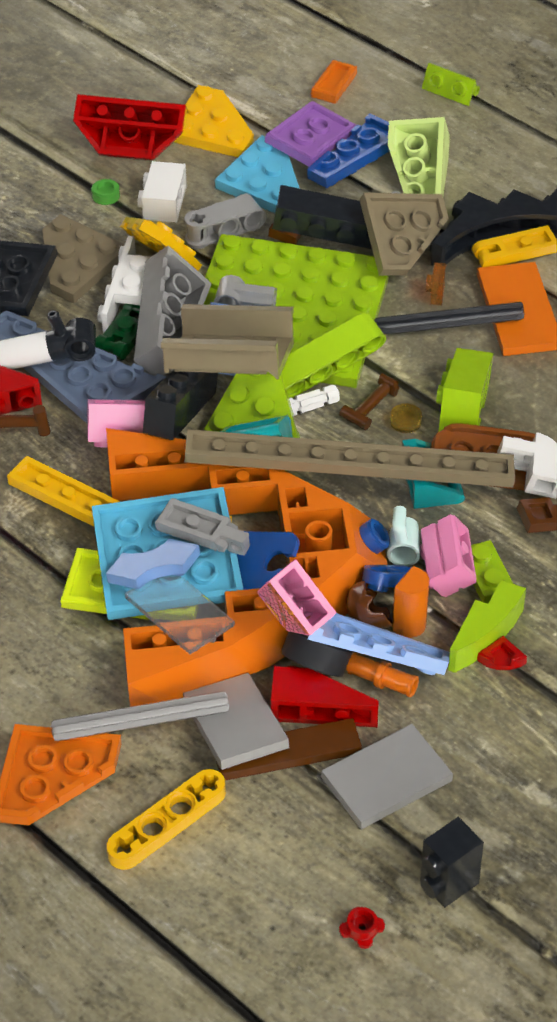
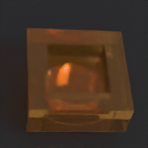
M434 262L433 275L427 274L426 292H431L430 305L442 306L446 263Z

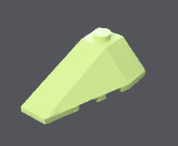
M445 117L389 121L388 147L404 193L442 194L444 196L450 140Z

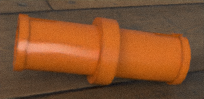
M356 652L351 655L346 668L348 674L371 681L374 687L379 689L386 687L410 698L415 694L419 684L418 676L393 668L390 662L382 661L380 663Z

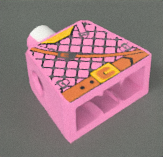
M296 559L257 591L281 625L290 632L311 636L336 614V611Z

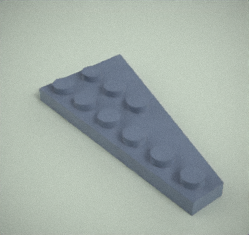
M7 310L0 314V340L45 331L38 328L36 322ZM98 348L95 349L94 356L87 361L78 362L66 358L23 367L33 377L38 378L44 387L86 423L88 399L145 400L166 378V376L159 373L156 376L144 372V367L135 363L129 366L117 361V356Z

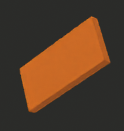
M536 262L477 268V277L486 305L522 302L524 306V319L492 323L502 355L509 356L557 350V322Z

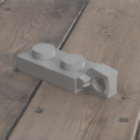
M174 498L169 500L155 522L156 530L215 551L225 552L227 549L231 553L244 556L250 547L249 533L238 530V526L231 523V518Z

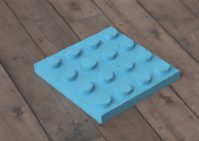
M224 487L92 506L108 620L225 603L226 591L244 590L237 554L231 553L227 549L225 552H219L218 550L215 551L200 545L199 557L183 576L169 575L149 581L140 589L108 583L106 572L122 553L147 552L161 546L168 539L192 543L156 530L155 522L172 498L229 517Z

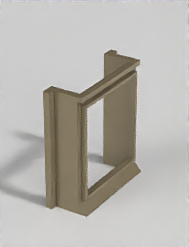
M183 304L181 307L183 335L181 338H163L161 341L164 373H169L171 369H175V372L266 374L269 372L279 380L294 345L293 307Z

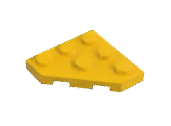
M198 85L185 104L187 108L183 133L174 143L238 158L254 143L253 132L223 90Z
M126 217L122 222L120 228L129 236H134L135 240L157 253L169 245L197 271L201 268L202 264L194 257L196 252L184 245L185 242L173 234V230L164 223L158 221L155 224L150 220Z

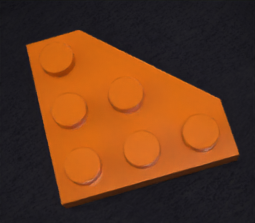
M15 724L0 777V823L29 826L114 774L122 744L121 735L103 733L55 741L51 727Z

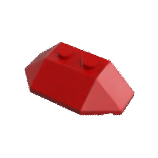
M77 94L73 121L99 155L154 161L183 133L187 106L185 104Z

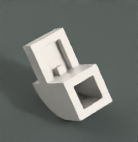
M536 432L532 442L517 437L503 436L497 453L514 455L515 469L526 471L524 492L556 499L557 443L550 437Z

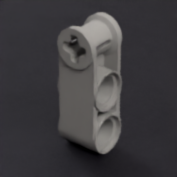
M241 194L235 198L217 202L199 210L190 211L184 217V223L187 226L185 243L190 248L202 249L217 243L221 234L238 236L255 231L264 225L267 218L266 213L250 194Z

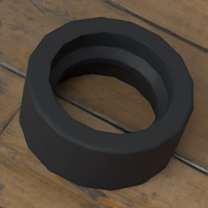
M288 632L282 648V654L285 657L306 668L326 675L343 676L352 651L308 640V635Z

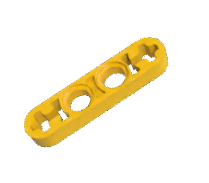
M205 769L198 772L114 833L106 844L110 864L116 869L121 870L136 866L220 804L226 795L224 776L213 769ZM215 785L216 790L212 791L210 788L203 790V786L213 787ZM180 802L191 806L190 811L185 814H176L171 808L174 804ZM150 823H157L163 827L162 831L157 835H147L143 832V828ZM121 847L124 850L130 848L131 852L128 854L124 851L118 853L117 848Z

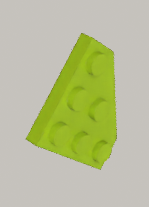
M269 372L266 374L236 373L204 430L220 432L225 427L288 415L291 419L292 437L300 438L294 422L290 399L283 382V374L281 373L279 380H277Z

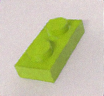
M491 540L471 545L477 578L473 586L480 600L487 604L500 580L513 584Z

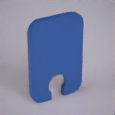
M244 531L249 533L250 547L244 556L237 554L244 590L261 588L282 570V568H278L274 571H267V565L274 556L283 554L286 557H296L300 541L294 533Z

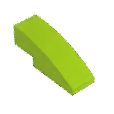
M500 580L488 604L478 600L474 601L450 648L448 671L456 673L477 661L480 651L509 633L524 610L526 588Z

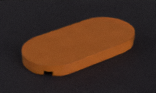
M455 423L445 426L444 430H441L439 433L437 432L430 448L497 453L503 436L517 437L532 442L536 434ZM515 469L513 488H500L525 491L526 471Z

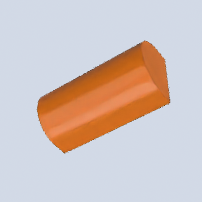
M416 566L411 567L394 588L393 632L408 638L421 635L427 625L429 576L425 571Z

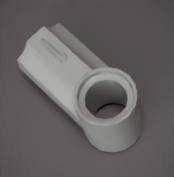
M226 275L220 280L214 302L242 306H276L277 288L245 284L238 276Z

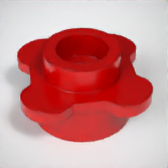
M355 907L348 914L347 922L340 924L339 933L344 938L349 937L356 941L360 948L367 949L373 945V939L377 933L384 931L385 922L382 918H377V915L371 909ZM365 926L366 928L364 930H360L358 927Z

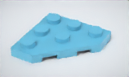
M261 135L215 179V188L235 197L241 194H250L261 208L275 213L280 186L299 188L289 155L265 142L266 136Z

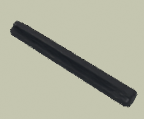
M522 302L376 317L374 321L384 335L522 320L524 319V306Z

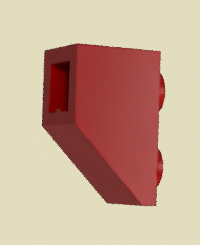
M0 365V415L42 405L38 378Z

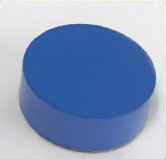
M369 519L359 527L363 542L372 552L379 554L389 547V534L379 521Z

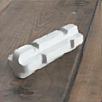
M332 384L323 387V391L316 389L296 395L294 400L290 397L294 416L297 415L298 411L302 414L324 407V403H327V405L337 403L340 400L339 390Z

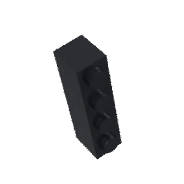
M284 185L280 186L272 229L372 249L360 201Z
M174 369L146 397L143 433L174 440L216 394L218 373L175 372Z

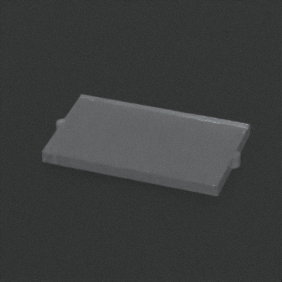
M169 575L149 581L140 589L132 588L125 593V598L188 654H192L209 642L214 643L218 636L235 626V621L182 576Z

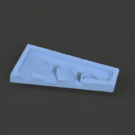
M338 613L308 637V640L415 667L429 675H435L436 673L444 675L449 663L450 652Z

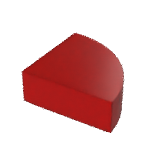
M502 636L480 651L477 661L492 669L513 670L524 666L527 663V656Z

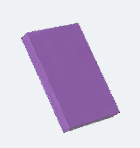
M311 101L266 134L265 142L310 167L324 153L335 149L336 143L341 138L347 139L351 136V129L356 125L318 103Z

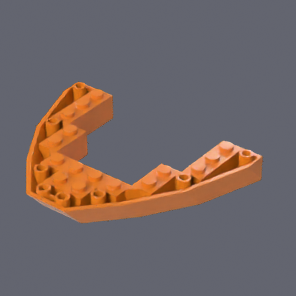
M106 428L112 498L118 501L135 500L224 487L229 515L278 511L281 532L294 533L300 541L296 557L285 556L286 566L296 559L338 614L344 616L348 614L346 597L350 588L355 583L362 581L365 565H388L385 550L376 554L365 545L361 538L359 527L371 518L348 502L285 470L184 462L185 439L175 438L174 440H169L144 433ZM260 588L226 591V619L123 628L130 707L183 698V693L245 673L254 674L269 668L283 659L285 656L282 654V648L289 631L281 625L259 596L257 591Z

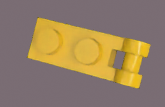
M546 225L480 240L472 246V252L477 259H480L479 264L481 267L505 265L557 253V239L549 226Z

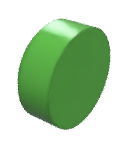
M102 179L95 182L91 187L92 199L97 204L110 205L117 202L120 198V187L114 180Z

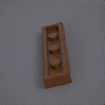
M351 718L284 731L289 739L288 749L221 770L217 761L216 764L218 772L224 776L226 781L348 757L362 750V745L354 719Z

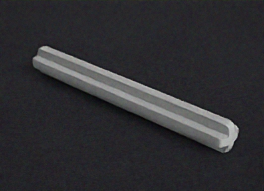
M225 691L56 719L51 722L52 734L55 741H63L224 713L229 711V700Z

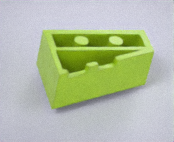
M456 348L453 359H447L446 371H443L441 385L438 386L436 403L441 404L439 432L444 430L445 426L455 423L480 426L481 418L479 416L481 409L485 406L491 377L493 353Z

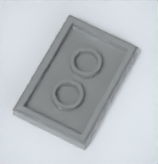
M249 673L183 693V698L225 691L228 695L229 711L193 718L221 770L289 748L287 735Z
M410 724L321 770V778L358 827L363 829L450 783L453 780V773L415 726Z

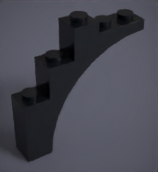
M514 189L506 198H502L498 204L468 192L461 200L454 204L451 212L453 220L439 236L432 240L430 245V251L432 252L431 265L442 269L454 258L472 249V246L480 240L546 225L549 226L557 238V189L550 196L547 195L543 201Z

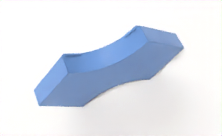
M168 539L161 546L147 552L122 553L106 572L107 581L116 585L140 589L149 581L169 575L183 576L199 557V545Z

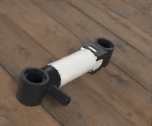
M50 311L47 314V319L52 330L0 340V365L13 370L66 358L78 362L87 361L95 354L96 326L89 319L74 318L65 327L59 312Z

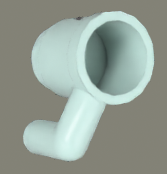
M396 506L393 509L392 527L389 532L390 544L387 548V558L395 565L411 566L420 559L421 533L419 524L413 518L406 517L407 510L405 507Z

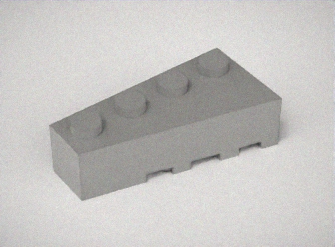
M169 245L145 261L134 362L144 367V370L153 376H156L157 373L161 375L166 374L164 373L163 349H161L163 338H181L183 335L181 307L183 304L203 305L212 284Z

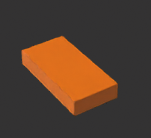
M332 60L312 87L311 97L336 104L357 75V66Z

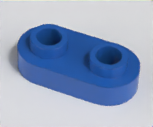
M365 565L362 581L368 583V589L387 592L388 587L395 588L411 567L404 565Z

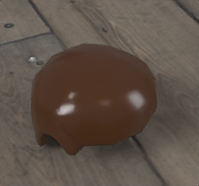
M365 581L355 583L350 588L346 597V608L349 618L384 630L392 627V618L388 608L377 607L373 603L377 592L366 589Z

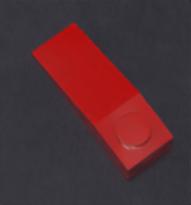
M274 666L271 711L278 722L325 724L353 718L356 727L378 728L379 700L309 668Z

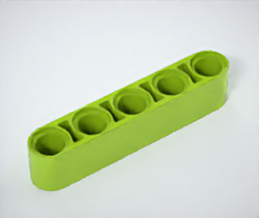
M361 313L289 354L282 370V378L289 398H294L296 395L305 392L372 354L384 345L386 336L369 313Z

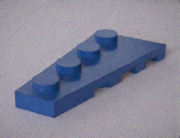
M371 113L368 114L362 126L356 125L351 129V136L347 139L341 138L336 143L334 151H327L307 168L308 179L328 188L390 152L388 147L389 122Z

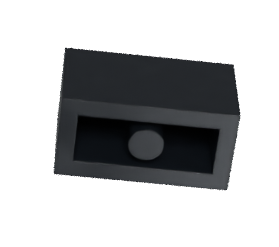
M459 816L423 840L420 884L426 895L432 899L436 898L444 908L478 885L480 880L484 842Z

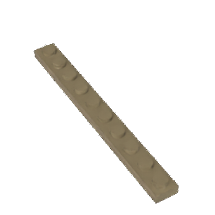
M187 429L184 461L186 463L513 488L515 482L514 455L190 429Z

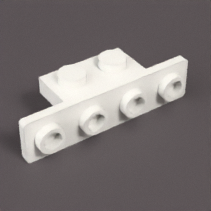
M128 236L125 246H120L119 263L113 266L112 283L106 286L105 303L100 305L98 309V322L102 323L103 334L116 318L120 303L140 305L145 261L150 256L136 255L134 236Z

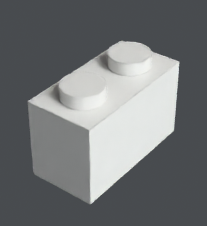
M152 161L149 172L144 173V190H140L138 194V207L142 208L143 219L177 223L187 187L186 164Z

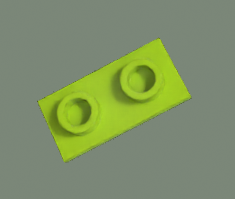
M428 63L422 89L469 106L472 96L476 97L479 94L480 86L477 85L475 79Z

